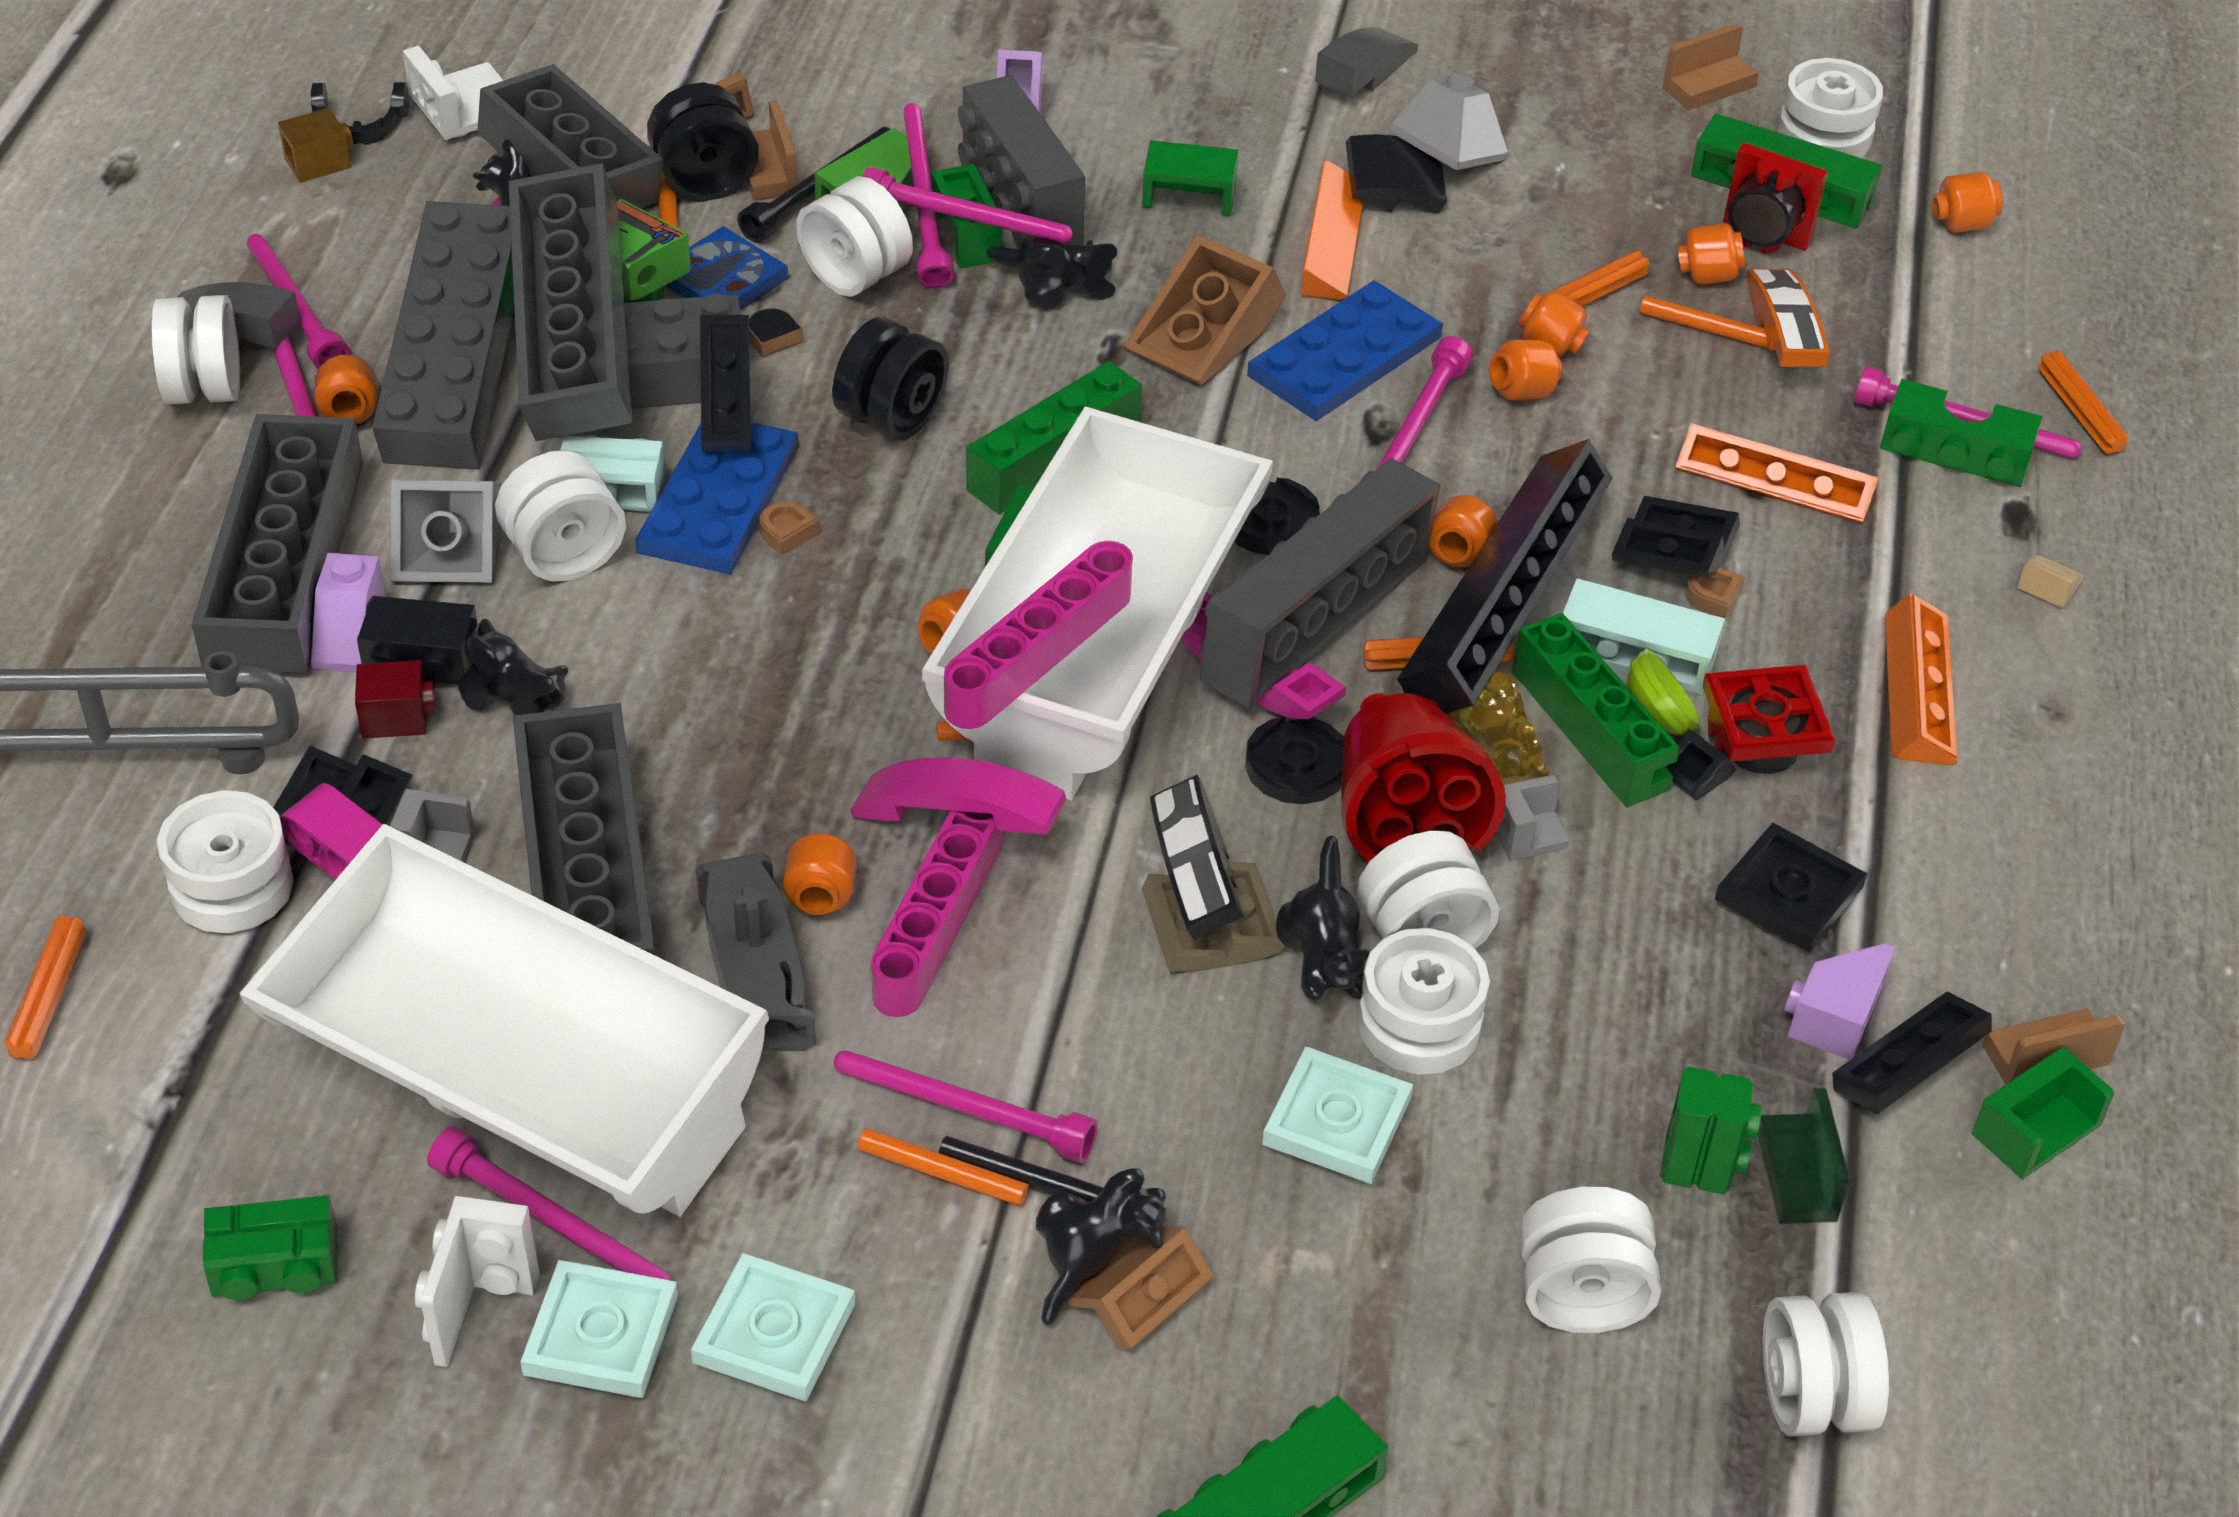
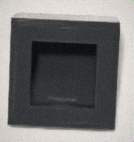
M1691 729L1677 744L1680 747L1677 762L1665 766L1673 775L1672 782L1696 801L1729 779L1736 771L1733 763L1729 761L1726 755Z

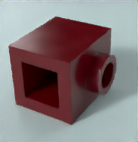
M421 660L356 664L355 706L362 739L426 735L427 713L436 712V694L434 681H424Z

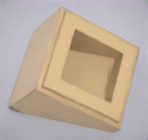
M2037 555L2029 559L2024 565L2017 588L2060 608H2064L2082 582L2084 575Z

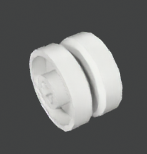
M1821 58L1801 63L1788 76L1784 105L1782 106L1778 123V133L1862 158L1871 148L1875 132V119L1879 115L1883 99V86L1877 76L1868 69L1847 60Z
M856 176L832 190L830 195L826 194L802 208L796 220L797 238L806 261L817 277L839 295L853 297L877 283L879 278H884L908 264L913 253L912 234L906 216L892 195L871 178Z
M214 295L200 297L195 306L194 316L191 307L184 297L155 299L152 310V347L157 384L165 405L194 402L198 394L199 383L202 392L209 402L236 401L240 390V354L235 315L229 296Z
M551 451L529 459L513 470L501 485L495 502L497 521L514 544L525 565L535 576L550 582L571 581L592 573L606 563L619 548L626 530L625 512L608 490L598 472L586 457L572 451Z
M222 790L202 794L178 806L163 821L157 837L159 857L164 876L167 879L173 908L185 923L206 932L233 933L252 929L271 919L288 902L294 885L291 865L279 814L266 800L248 792Z
M1426 831L1409 835L1383 849L1369 861L1359 877L1357 895L1373 926L1376 927L1375 931L1380 941L1404 929L1431 928L1452 933L1476 949L1487 940L1497 925L1500 907L1484 876L1480 874L1477 863L1465 840L1451 832Z
M1404 929L1385 937L1370 952L1364 970L1363 994L1358 1013V1025L1362 1041L1374 1057L1390 1067L1417 1075L1443 1073L1463 1064L1476 1050L1482 1029L1484 1008L1490 985L1486 962L1471 944L1452 933L1436 929Z
M1581 1186L1552 1193L1536 1201L1523 1215L1520 1226L1522 1257L1526 1263L1523 1275L1525 1302L1534 1317L1550 1327L1572 1333H1601L1622 1329L1644 1319L1658 1305L1661 1283L1659 1266L1654 1256L1656 1247L1654 1222L1647 1205L1630 1193L1609 1187Z
M1862 1292L1829 1294L1822 1300L1820 1307L1806 1295L1776 1297L1770 1301L1765 1313L1763 1326V1366L1768 1397L1780 1430L1788 1437L1819 1435L1827 1430L1830 1421L1843 1433L1874 1431L1881 1427L1888 1406L1889 1368L1883 1330L1877 1311L1870 1298Z

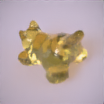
M1494 672L1474 706L1446 714L1454 720L1461 721L1472 735L1491 748L1493 751L1491 758L1497 767L1500 778L1527 777L1530 773V768L1539 778L1549 776L1542 756L1543 750L1533 725L1528 723L1520 690L1515 678L1510 674Z

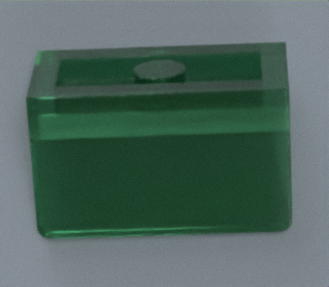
M1813 1088L1805 1114L1761 1115L1757 1135L1779 1224L1837 1222L1850 1184V1176L1827 1089Z

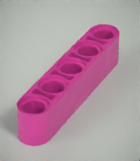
M1106 540L1093 544L953 658L944 670V714L946 719L952 725L962 729H974L987 724L1126 607L1131 599L1133 565L1131 550L1124 544L1116 541Z
M326 783L319 784L279 816L283 834L287 841L335 880L383 825L336 788Z
M950 810L871 959L872 999L874 1006L879 1012L893 1017L907 1016L915 1012L925 998L1003 847L1004 831L997 830L992 814Z

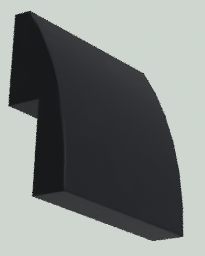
M1395 135L1350 136L1346 141L1353 198L1390 212L1399 199L1439 214L1447 202L1441 161Z
M1644 496L1635 518H1627L1612 552V560L1709 579L1719 568L1733 543L1740 527L1739 513Z
M309 746L273 808L280 816L319 784L326 783L336 788L381 824L387 825L405 789L408 788L413 775L365 754H362L357 765L313 746ZM284 837L285 843L291 845Z

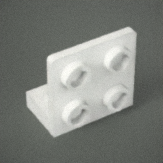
M420 46L403 50L409 95L442 137L448 140L476 131L478 129L480 88L504 81L491 64L486 62L443 76L436 60L431 61Z
M455 1196L448 1219H440L438 1221L432 1247L435 1257L430 1271L423 1270L420 1273L415 1290V1306L422 1308L424 1315L423 1341L430 1343L435 1366L448 1367L474 1287L484 1288L498 1295L519 1293L534 1296L540 1272L528 1206Z

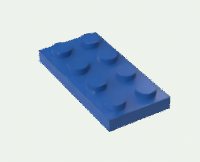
M1373 280L1248 361L1247 376L1314 421H1318L1440 339L1443 323Z
M751 422V451L702 452L700 423L635 539L637 554L731 575L760 521L761 512L768 506L799 447L798 432Z

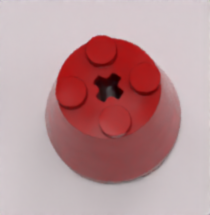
M1376 693L1364 699L1360 705V711L1348 724L1343 739L1341 818L1349 841L1356 851L1365 858L1367 865L1369 861L1387 846L1409 835L1426 831L1451 832L1464 839L1469 850L1474 848L1478 852L1493 838L1504 815L1506 794L1497 767L1488 753L1450 719L1435 701L1408 693L1387 696Z

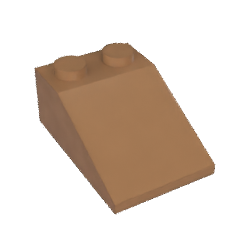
M1197 234L1123 347L1127 352L1202 386L1264 331L1287 295L1273 267Z

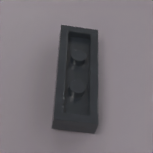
M700 315L702 452L751 451L749 315Z
M1946 991L1832 1072L1833 1090L1875 1114H1879L1992 1032V1014Z

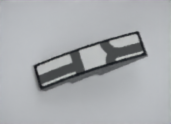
M1198 774L1150 796L1154 823L1167 871L1186 929L1195 940L1243 918L1244 914L1234 889L1237 886L1227 861L1229 855Z

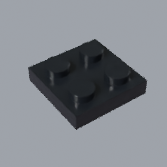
M1772 822L1718 885L1715 900L1810 953L1862 890L1867 873Z

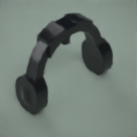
M394 82L390 108L383 119L381 117L375 122L362 125L360 121H354L353 126H348L353 144L367 145L383 140V135L395 127L400 117L408 116L409 94L406 82ZM312 83V112L328 108L325 83Z

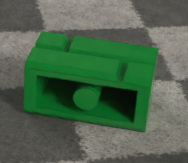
M1689 1066L1682 1071L1664 1142L1660 1171L1663 1183L1690 1188L1692 1184H1696L1698 1190L1725 1195L1727 1191H1730L1734 1173L1746 1175L1752 1140H1756L1762 1112V1105L1752 1103L1754 1084H1752L1750 1078L1725 1073L1721 1077H1717L1714 1071Z
M330 1195L204 1208L205 1238L203 1239V1267L212 1297L223 1295L231 1300H245L253 1297L258 1291L286 1289L294 1293H307L317 1289L321 1284L337 1282V1226Z

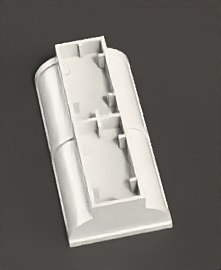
M1084 407L922 669V681H925L928 695L935 708L955 730L974 742V760L995 763L1031 774L1064 790L1066 798L1072 801L1087 773L1107 768L1119 758L1129 740L1134 722L1183 633L1192 625L1199 613L1203 597L1245 520L1267 489L1272 473V460ZM1107 540L1116 541L1127 546L1133 555L1131 599L1126 607L987 724L979 728L962 729L952 725L946 719L944 714V670L953 658L1093 544Z
M383 824L239 993L243 1003L248 1005L256 1016L276 1026H287L427 1098L430 1105L435 1109L454 1118H465L612 1194L614 1199L624 1207L640 1214L649 1213L661 1207L679 1217L687 1209L746 1127L741 1102L757 1069L763 1048L765 1025L769 1021L767 1010L386 824Z

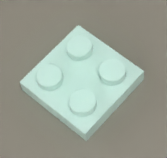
M1305 1046L1263 1131L1262 1145L1372 1184L1411 1100L1413 1084Z
M742 1253L691 1348L692 1363L807 1402L855 1306V1290Z
M558 1260L520 1362L523 1376L643 1398L678 1297L677 1282Z

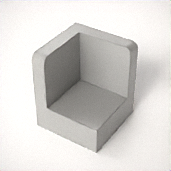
M1555 775L1504 785L1506 805L1496 835L1509 861L1567 849L1569 837L1555 812L1560 787Z
M407 788L390 824V827L462 862L465 861L475 836L470 800L468 798Z

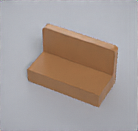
M1735 23L1672 45L1669 50L1663 89L1689 111L1756 87L1759 73L1738 55L1743 28Z
M778 100L769 102L770 129L752 131L759 145L758 163L752 176L747 180L753 201L777 198L797 185L795 150Z
M2086 1008L1993 1030L1986 1035L1982 1046L2006 1085L2063 1046L2089 1069L2109 1065L2125 1024L2119 1015L2095 1020L2089 1009Z
M1161 1226L1159 1231L1160 1239L1163 1243L1161 1248H1156L1145 1240L1136 1239L1129 1242L1119 1250L1103 1270L1089 1279L1081 1281L1068 1301L1070 1307L1094 1308L1117 1348L1132 1349L1214 1277L1186 1227Z

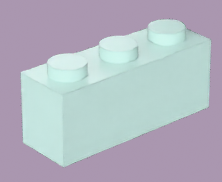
M1578 578L1563 611V614L1612 670L1628 674L1631 660L1647 648L1663 661L1684 690L1703 695L1704 689L1702 685L1705 673H1711L1717 656L1725 618Z

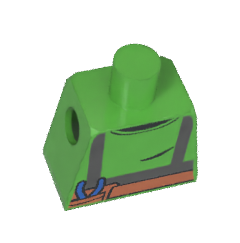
M623 199L617 201L623 295L627 301H637L691 271L689 238L687 232Z

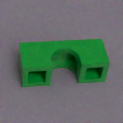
M1901 378L1888 415L1880 445L1881 450L2021 487L2043 416L1995 404L1989 418L1979 422L1964 421L1956 418L1946 409L1947 390Z

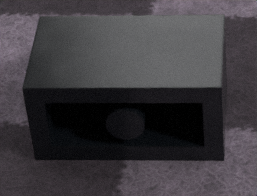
M372 596L357 637L361 664L421 660L424 681L458 685V679L465 675L472 666V662L469 661L465 654V642L471 636H479L475 605Z

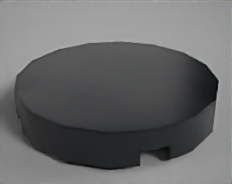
M1276 477V482L1269 481L1262 498L1250 511L1234 542L1253 553L1269 555L1279 542H1286L1300 531L1308 519L1311 517L1316 518L1320 515V505L1317 497L1305 486L1295 481Z
M1285 716L1273 718L1257 727L1248 739L1245 761L1246 772L1251 783L1264 795L1281 802L1309 804L1323 801L1339 792L1342 787L1344 736L1331 724L1314 717L1298 719V721H1285Z

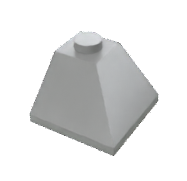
M1452 72L1449 76L1430 79L1391 123L1389 132L1455 170L1503 161L1508 154L1489 93L1476 87L1473 78L1458 72Z
M391 480L390 581L494 583L502 527L496 517L495 502L502 484L494 481Z

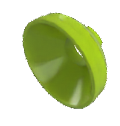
M1646 648L1636 658L1631 660L1627 674V687L1668 734L1684 736L1690 729L1694 731L1701 726L1699 715L1685 690L1654 652Z

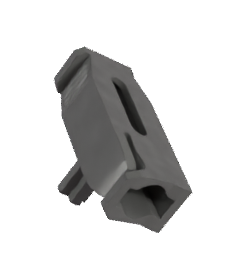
M761 852L702 863L695 870L697 893L700 904L705 906L709 945L720 988L767 1010L769 1021L765 1025L762 1051L807 1050L816 1044L815 1018L813 1011L805 1008L804 978L801 961L783 896L773 880L771 857ZM786 997L790 999L792 1005L787 1002ZM788 1022L793 1024V1030L804 1029V1033L790 1031L788 1029Z

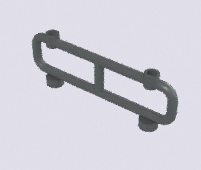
M226 650L215 651L209 654L204 660V667L0 669V691L77 690L87 728L0 729V751L218 748L224 769L230 773L241 775L251 773L263 764L265 760L263 747L278 746L290 740L299 727L297 703L290 683L279 673L270 669L255 666H239L236 655ZM209 688L214 695L226 697L237 693L241 688H257L268 692L272 696L277 722L268 726L111 728L100 690Z

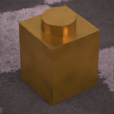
M330 108L278 122L284 159L300 183L351 168L348 152L349 149L354 147L351 132L345 122H338Z

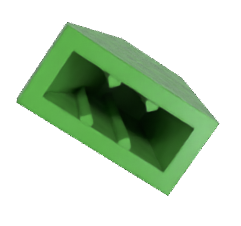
M892 128L815 172L816 200L826 194L830 195L832 190L856 176L862 177L867 167L886 170L891 177L896 178L897 183L914 187L907 136ZM897 202L905 215L911 205Z

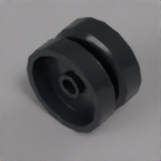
M705 82L683 85L667 93L654 106L647 122V139L652 150L663 159L662 172L671 189L688 199L699 201L720 199L737 191L752 176L758 163L759 145L734 95L722 86Z
M875 317L865 322L852 335L841 354L834 373L832 386L834 406L840 414L859 423L871 424L876 431L895 440H906L917 434L929 421L940 402L949 370L948 352L940 342L922 334L910 333L907 327L888 318Z

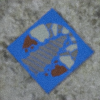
M722 226L689 247L691 271L666 286L685 298L704 297L713 294H738L741 309L788 279V266Z

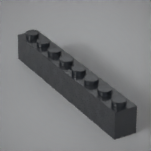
M1589 439L1541 455L1398 676L1397 681L1404 693L1419 695L1435 701L1445 714L1474 706L1613 479Z

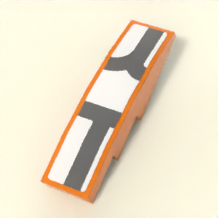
M1747 269L1746 280L1758 327L1764 328L1769 350H1776L1779 365L1783 367H1827L1830 355L1828 343L1813 300L1802 280L1792 269Z

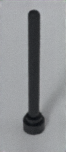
M881 127L822 168L891 129L889 127ZM814 173L770 203L754 202L740 211L737 221L744 236L755 243H760L775 233L779 224V218L815 194Z

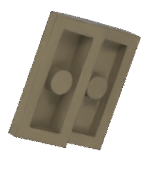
M1228 862L1237 886L1234 889L1244 917L1195 940L1186 929L1169 875L1148 874L1143 884L1142 892L1169 972L1210 970L1263 959L1282 951L1284 945L1277 937L1276 920L1255 863Z

